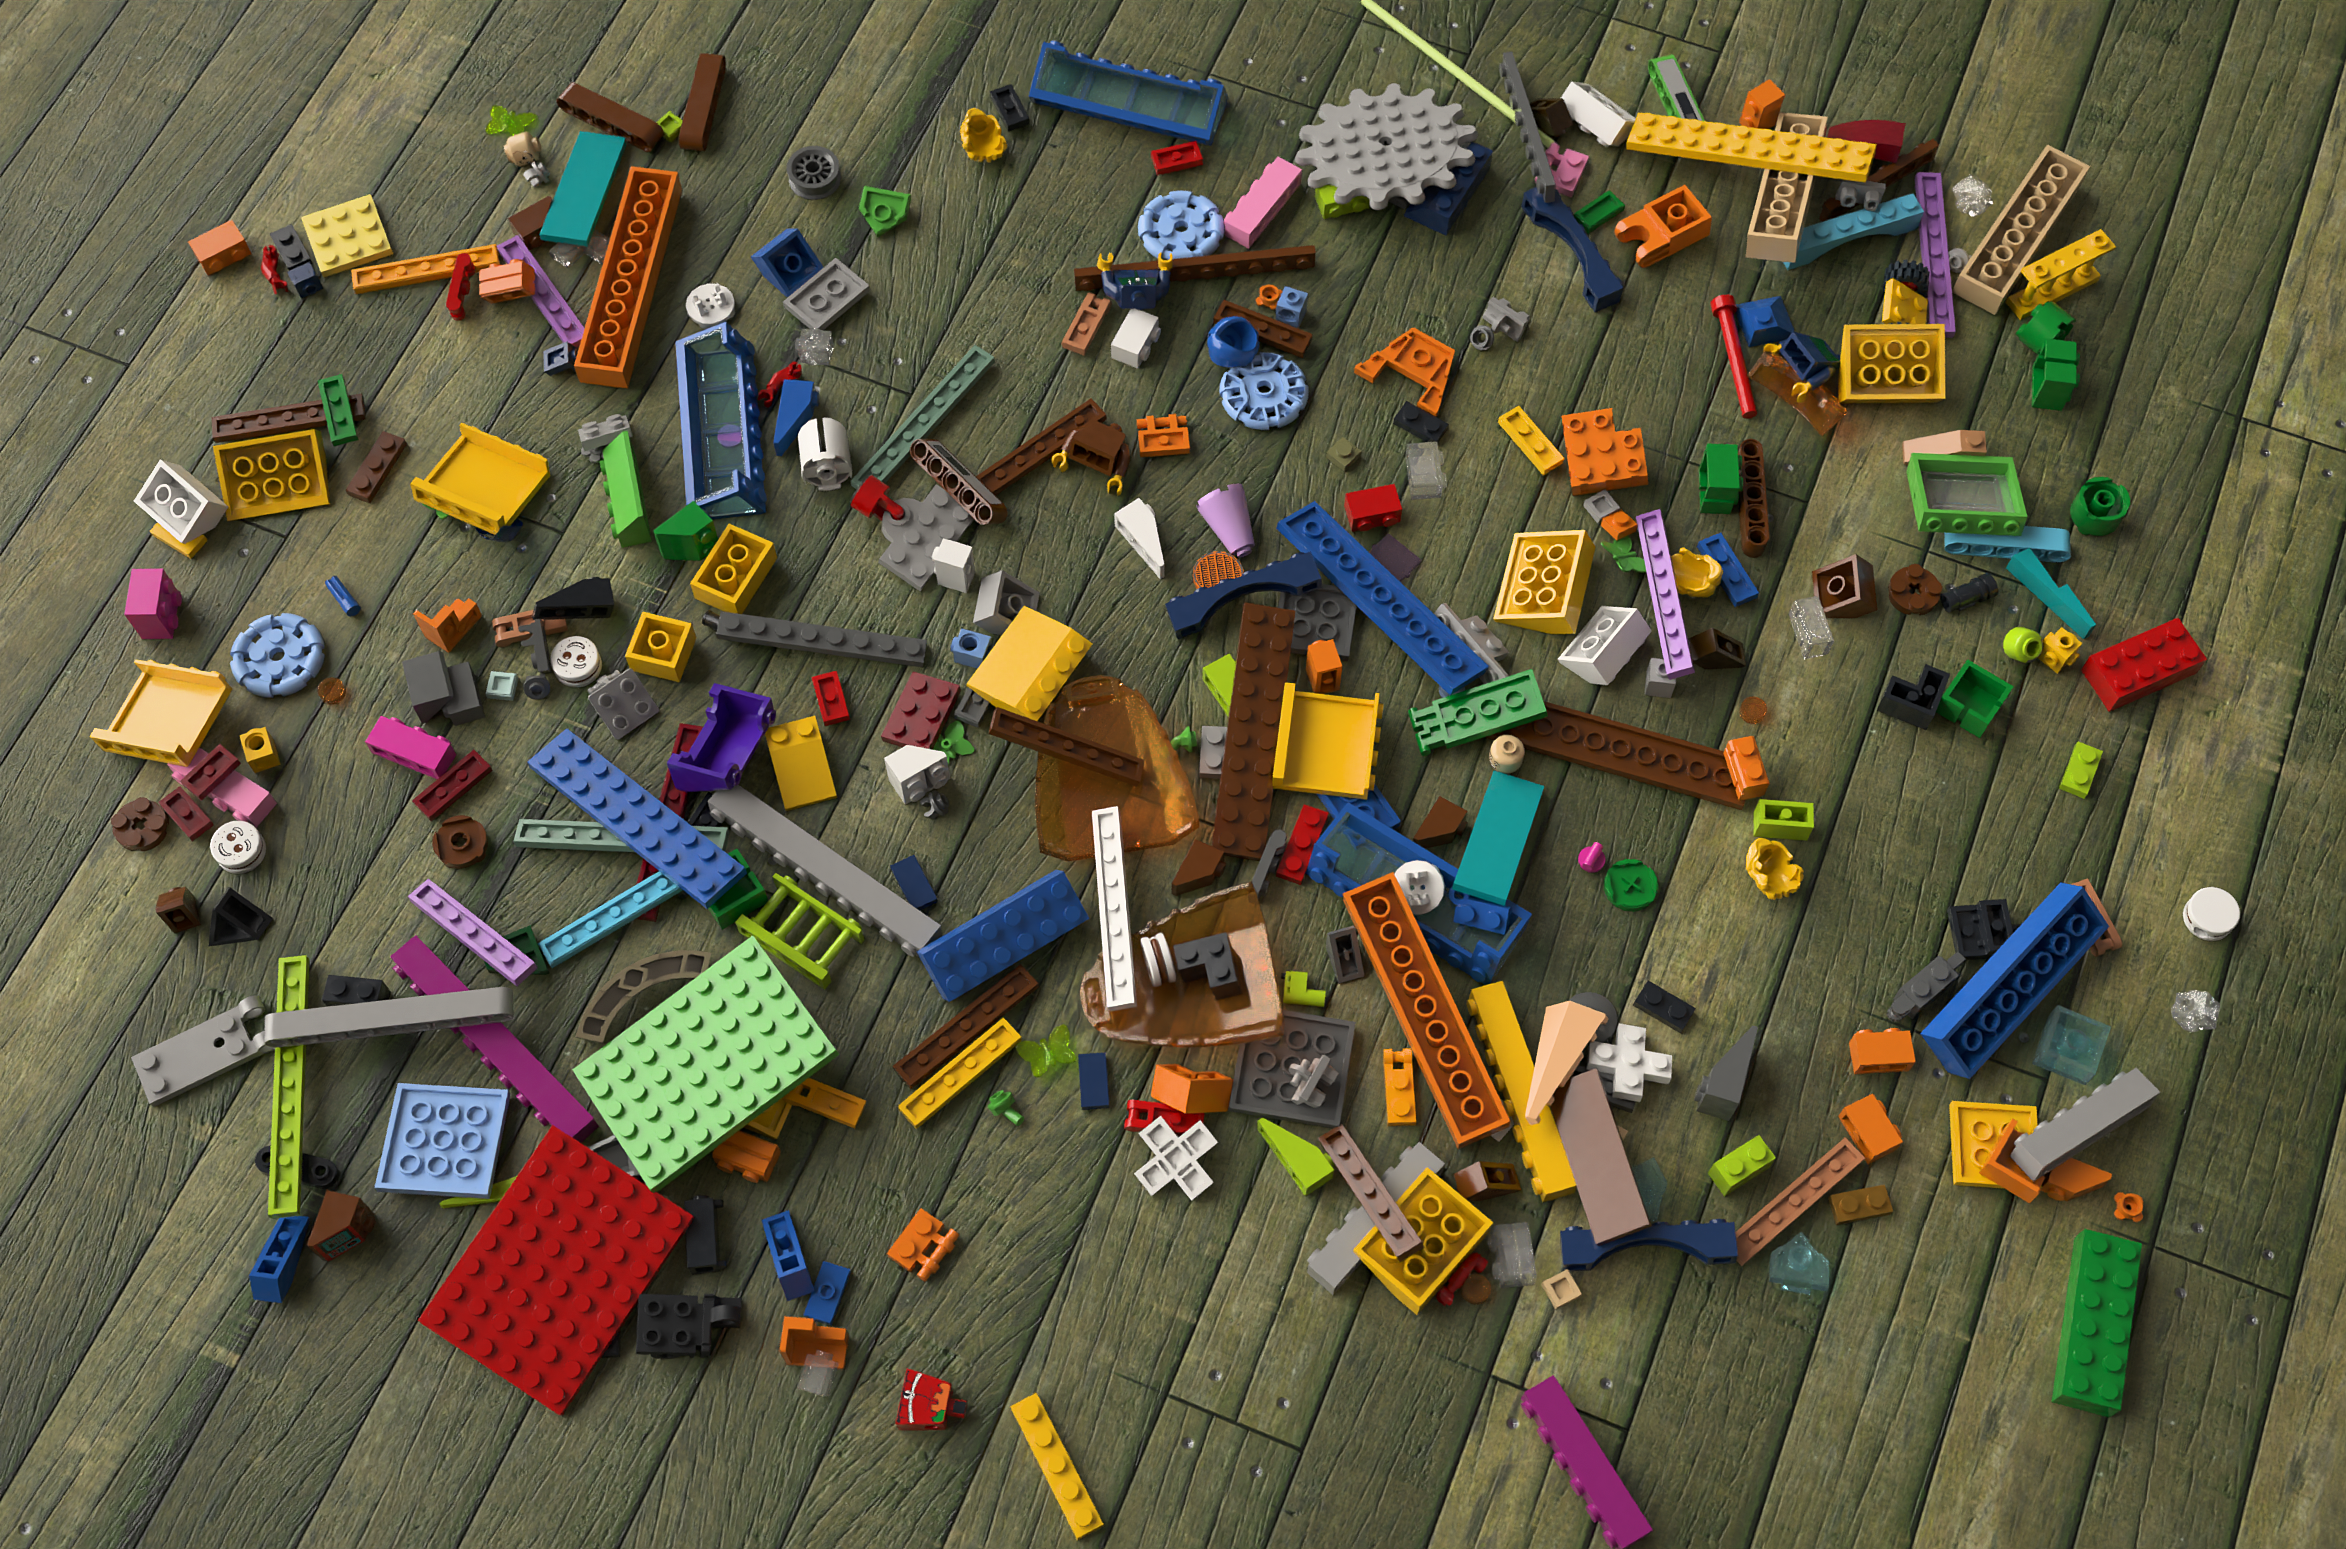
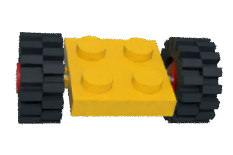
M1903 260V263L1895 261V265L1891 263L1889 268L1885 269L1883 284L1885 297L1882 316L1884 324H1926L1928 300L1924 297L1928 292L1930 271H1928L1927 266L1923 267L1924 264L1921 262L1917 265L1914 260L1911 263H1908V260Z

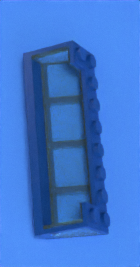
M1057 41L1043 42L1029 92V98L1032 103L1184 140L1197 141V143L1212 146L1228 101L1224 85H1221L1222 82L1216 79L1201 80V82L1188 80V82L1180 81L1177 76L1166 74L1165 77L1159 76L1150 69L1138 71L1128 64H1121V66L1113 65L1110 60L1099 58L1097 61L1090 59V56L1083 53L1072 55L1068 53L1064 44Z
M723 322L675 341L686 506L694 501L712 520L766 513L765 502L767 500L764 491L763 480H765V474L762 469L763 452L760 445L761 430L758 421L760 416L757 406L758 389L755 384L756 368L753 359L755 350L753 344L740 335L738 330L732 328L727 322ZM741 433L740 442L718 440V435Z
M1348 802L1314 844L1306 874L1315 882L1323 884L1333 890L1336 895L1343 897L1345 892L1391 872L1395 874L1397 869L1411 861H1426L1437 866L1445 883L1444 897L1441 904L1431 912L1420 915L1413 914L1431 953L1443 958L1451 966L1464 971L1475 981L1485 985L1491 984L1524 933L1532 914L1507 899L1505 905L1512 906L1509 930L1505 935L1453 922L1457 905L1450 901L1449 890L1454 884L1459 869ZM1353 841L1357 842L1360 845L1356 847ZM1455 892L1457 898H1464V893Z

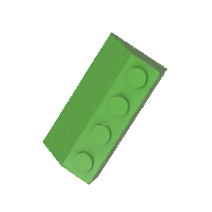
M623 431L602 450L604 460L600 461L602 474L607 475L608 480L603 482L606 496L611 497V502L607 503L610 518L614 517L615 524H611L614 539L619 538L622 548L652 542L637 457L628 431Z

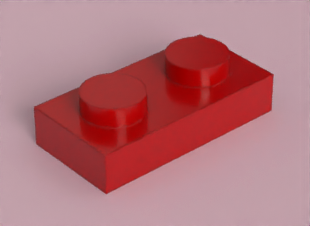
M1197 141L1151 151V159L1157 175L1203 165V158Z
M837 671L811 677L824 726L850 720Z

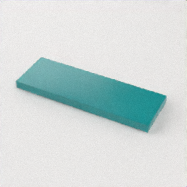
M579 132L540 231L541 240L588 247L627 145L626 137Z
M1495 770L1493 771L1456 875L1453 890L1505 906L1544 789L1543 785Z

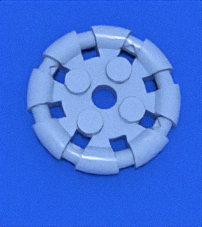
M1190 191L1169 192L1167 196L1162 197L1160 195L1146 205L1143 210L1144 215H1141L1139 218L1138 233L1140 239L1144 241L1146 250L1157 259L1159 253H1162V259L1165 260L1170 259V253L1173 259L1208 256L1216 251L1219 247V240L1223 239L1224 220L1222 215L1218 214V207L1208 198L1202 195L1200 197L1195 196ZM1191 204L1196 206L1195 210L1188 208L1189 205ZM1205 219H1211L1210 221L1204 222ZM1179 226H1184L1187 228V230L1184 232H1178L1175 230V228ZM1194 246V248H1195L1194 251H1190V250L1188 249V248Z
M1259 352V355H1256L1254 360L1246 367L1230 368L1228 372L1224 373L1219 388L1220 396L1223 397L1222 405L1230 417L1235 421L1240 420L1244 422L1246 427L1257 430H1269V427L1273 426L1280 428L1294 421L1299 416L1298 412L1305 408L1309 394L1308 385H1305L1306 377L1302 370L1293 361L1288 362L1283 359L1282 355L1269 352ZM1278 368H1281V369H1282V372H1281V374H1280V373H1278V372H1276V371H1274V370H1275V369L1277 370ZM1243 375L1245 377L1243 379H1240L1237 376ZM1267 386L1271 390L1267 393H1262L1258 391V388ZM1239 392L1240 394L1239 396H1233L1234 393ZM1288 400L1293 404L1290 406L1286 404V401ZM1246 407H1247L1248 411L1251 412L1250 414L1244 412V410L1246 409ZM1274 412L1275 416L1267 417L1266 413Z
M282 613L281 616L270 614L248 625L250 628L244 633L240 632L233 643L230 653L233 657L230 666L236 681L241 686L245 685L247 691L255 695L273 698L274 695L281 694L284 697L296 693L306 687V683L311 678L316 677L324 661L325 655L322 653V649H324L325 645L319 630L315 625H309L307 619L290 613ZM283 626V629H275V627ZM303 632V636L298 639L296 636ZM258 635L261 638L255 644L251 640ZM311 651V653L304 656V652ZM276 653H285L284 657L281 660H272V657ZM250 657L251 661L244 662V658ZM257 674L260 675L259 678L253 679ZM273 679H282L280 684L274 685Z

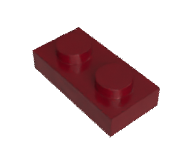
M219 744L180 782L202 801L241 762Z
M181 786L158 802L192 842L214 826L212 821Z

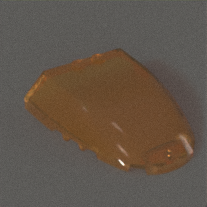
M1111 676L1080 678L1063 687L1059 697L1053 703H1050L1044 724L1144 759L1145 761L1140 783L1136 787L1038 752L1035 776V812L1040 853L1067 862L1095 858L1092 811L1116 806L1121 811L1124 853L1174 845L1200 827L1199 815L1185 770L1183 771L1177 751L1173 749L1166 730H1163L1157 715L1143 695L1137 689L1134 691L1122 684L1120 679Z
M1252 881L1195 900V904L1181 910L1175 908L1171 910L1170 915L1158 921L1151 920L1147 922V927L1131 934L1137 1007L1115 1011L1108 1009L1103 951L1097 955L1098 959L1090 971H1085L1081 981V1004L1087 1019L1099 1032L1118 1041L1167 1047H1211L1248 1043L1284 1035L1285 1019L1266 922ZM1226 932L1233 948L1242 994L1216 1001L1210 989L1208 977L1184 983L1178 970L1174 945ZM1158 933H1163L1172 957L1176 981L1165 984L1161 983V986L1154 987L1147 971L1140 940L1144 937L1150 939Z

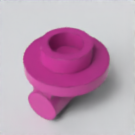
M1594 842L1592 847H1586L1580 852L1578 863L1583 870L1594 873L1603 868L1605 864V855L1602 852L1603 845Z

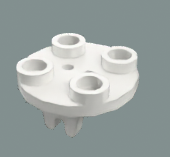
M718 283L697 287L690 293L686 301L689 317L703 329L721 324L732 318L735 314V301L732 293Z
M1415 860L1405 863L1397 869L1395 877L1413 914L1420 915L1431 912L1441 904L1444 897L1445 883L1437 866L1426 861Z

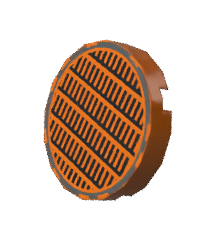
M1214 551L1198 559L1193 570V582L1196 589L1201 587L1210 588L1218 585L1223 579L1241 577L1244 570L1240 561L1233 555Z

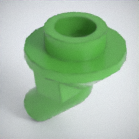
M1188 726L1179 736L1173 738L1163 750L1166 756L1171 758L1180 746L1188 752H1192V747H1197L1195 731H1190Z
M1001 1090L989 1098L988 1109L994 1116L1002 1113L1017 1126L1023 1123L1024 1117L1010 1107L1015 1102L1011 1092Z

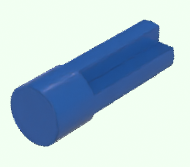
M332 576L330 580L325 581L327 588L336 598L347 616L351 617L359 613L361 607L337 576Z

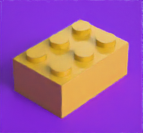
M729 523L690 583L695 599L724 612L742 614L777 559L774 543Z

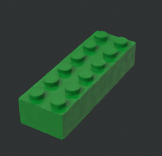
M2083 1229L2074 1238L2052 1403L2109 1418L2121 1410L2142 1243L2088 1229Z

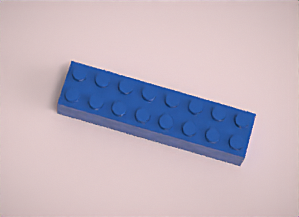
M2059 883L1920 1033L1948 1073L1970 1079L2110 927L2083 887Z

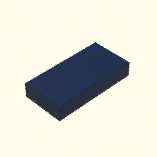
M915 855L890 866L909 904L920 911L938 902Z
M1106 1052L1078 1054L1081 1109L1109 1108Z

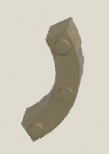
M694 950L665 952L641 959L624 968L613 976L595 995L580 1021L575 1038L603 1044L606 1032L614 1017L631 998L659 983L671 980L695 979L708 969L711 953Z

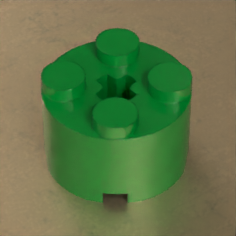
M2047 301L2044 305L2040 303L2031 313L2033 318L2028 324L2024 323L2015 335L2019 337V341L2038 355L2046 338L2064 340L2074 327L2071 323L2076 322V319L2053 301Z
M2094 477L2081 487L2070 508L2071 518L2081 534L2104 536L2116 531L2126 515L2131 502L2129 493L2123 485L2120 484L2118 486L2112 482L2113 479L2108 477Z

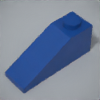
M784 379L773 441L776 456L784 454L798 436L800 429L813 417L814 407L819 405V392L815 391L814 381Z
M789 1210L763 1219L762 1224L787 1301L814 1292V1286Z
M293 1216L278 1219L249 1274L254 1300L283 1302L293 1282L310 1222L309 1217Z

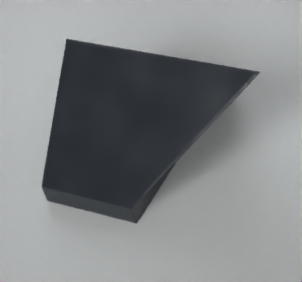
M228 887L212 909L208 947L258 941L273 918L235 890Z

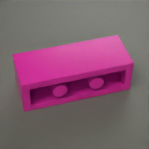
M380 716L365 741L371 753L435 779L440 778L446 773L456 756L451 746L452 743L442 736L433 737L428 735L424 729L417 726L414 728L408 727L404 722L395 717L388 719Z

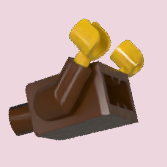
M1096 421L1087 427L1075 429L1069 434L1061 447L1063 451L1053 455L1052 464L1055 468L1058 462L1063 461L1060 465V471L1064 472L1068 469L1066 459L1068 457L1108 476L1114 474V478H1111L1107 483V491L1109 493L1111 486L1117 485L1119 487L1117 496L1122 493L1121 478L1125 477L1130 462L1129 447L1125 444L1126 435L1116 423L1107 426Z

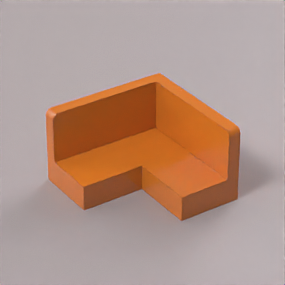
M469 598L466 602L456 599L450 607L445 605L433 619L428 618L418 610L413 613L425 638L448 653L482 616L477 603Z
M1158 1064L1155 1069L1151 1097L1183 1113L1226 1112L1229 1108L1233 1079L1217 1071L1194 1072L1179 1064Z
M2012 1118L2001 1132L1979 1174L2026 1202L2031 1203L2039 1195L2040 1187L2046 1177L2042 1176L2033 1182L2010 1157L2016 1147L2014 1142L2022 1135L2021 1132L2014 1129L2018 1121Z
M785 1316L780 1353L787 1365L843 1370L849 1335L845 1328L817 1326L814 1319Z

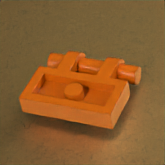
M1168 414V417L1154 418V416H1146V419H1137V429L1147 428V430L1138 431L1140 457L1190 454L1188 427H1177L1187 425L1186 416ZM1159 427H1169L1168 429H1155Z
M920 1208L887 1252V1256L909 1272L918 1263L922 1268L917 1276L926 1282L932 1273L935 1274L940 1268L938 1264L946 1253H951L954 1249V1242L960 1235L953 1229H950L945 1237L939 1235L944 1228V1224ZM932 1243L937 1245L938 1247L930 1257L924 1255Z

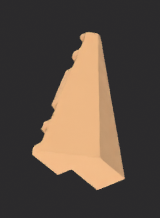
M1572 1001L1546 1007L1525 1118L1530 1125L1538 1124L1541 1121L1539 1117L1540 1112L1545 1105L1551 1106L1554 1101L1553 1093L1557 1087H1564L1583 1059L1582 1051L1587 1043L1594 1042L1597 1038L1595 1032L1600 1024L1608 1022L1606 1014Z

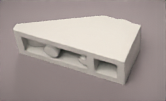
M1138 498L1114 513L1115 527L1161 579L1164 577V560L1155 522V513L1149 504L1145 505Z

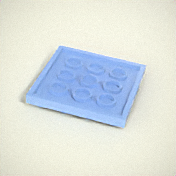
M398 1083L375 1184L377 1192L490 1199L511 1095L509 1090Z

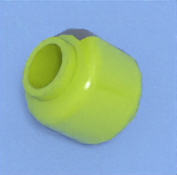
M2015 627L2005 636L2003 641L2004 652L2009 658L2023 663H2031L2041 655L2043 650L2042 637L2033 630Z

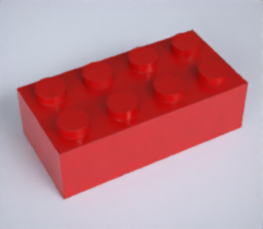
M2176 618L2090 655L2081 671L2110 712L2197 674L2207 658L2180 619Z

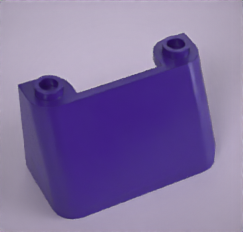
M714 683L709 691V696L714 697L712 708L707 707L705 712L708 720L688 753L681 751L680 754L672 753L667 762L675 788L689 793L731 790L734 786H737L745 767L768 727L775 722L776 710H774L771 698Z

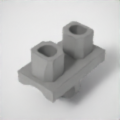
M1841 179L1839 189L1836 192V200H1841L1842 206L1852 207L1855 203L1864 204L1866 210L1875 211L1884 194L1885 184Z
M1492 297L1489 299L1488 307L1482 318L1492 325L1491 329L1494 334L1502 331L1517 342L1521 339L1530 316L1523 311L1517 313L1512 310L1510 302L1506 299L1498 300Z
M1323 1054L1320 1059L1315 1058L1311 1065L1310 1061L1303 1059L1300 1065L1291 1064L1288 1070L1294 1077L1290 1083L1296 1087L1299 1085L1291 1099L1292 1102L1297 1105L1304 1102L1314 1108L1322 1104L1326 1094L1315 1087L1316 1084L1320 1081L1326 1086H1330L1338 1075V1072L1328 1064L1330 1061L1329 1057Z

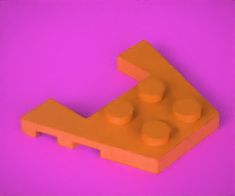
M1413 327L1390 342L1387 348L1380 352H1375L1364 363H1358L1354 367V373L1373 383L1385 366L1394 369L1428 388L1417 402V407L1437 417L1455 350Z

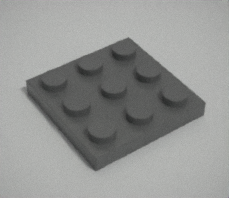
M1322 584V588L1300 596L1281 592L1278 608L1296 611L1290 653L1307 655L1308 645L1318 640L1328 641L1333 639L1340 660L1348 661L1356 605L1337 586Z

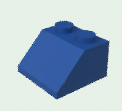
M798 228L786 229L751 256L762 275L786 297L793 294L824 268Z

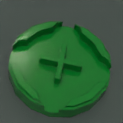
M1624 859L1616 862L1608 870L1604 879V892L1607 899L1615 907L1624 911L1636 912L1645 909L1653 902L1658 891V879L1655 872L1636 859Z

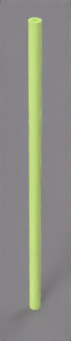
M1373 0L1361 1V4L1515 122V110H1511V107ZM1538 129L1542 144L1550 148L1551 144L1555 143V141Z

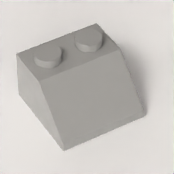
M1003 570L983 577L973 623L991 634L1003 635L1023 606L1036 611L1040 592Z

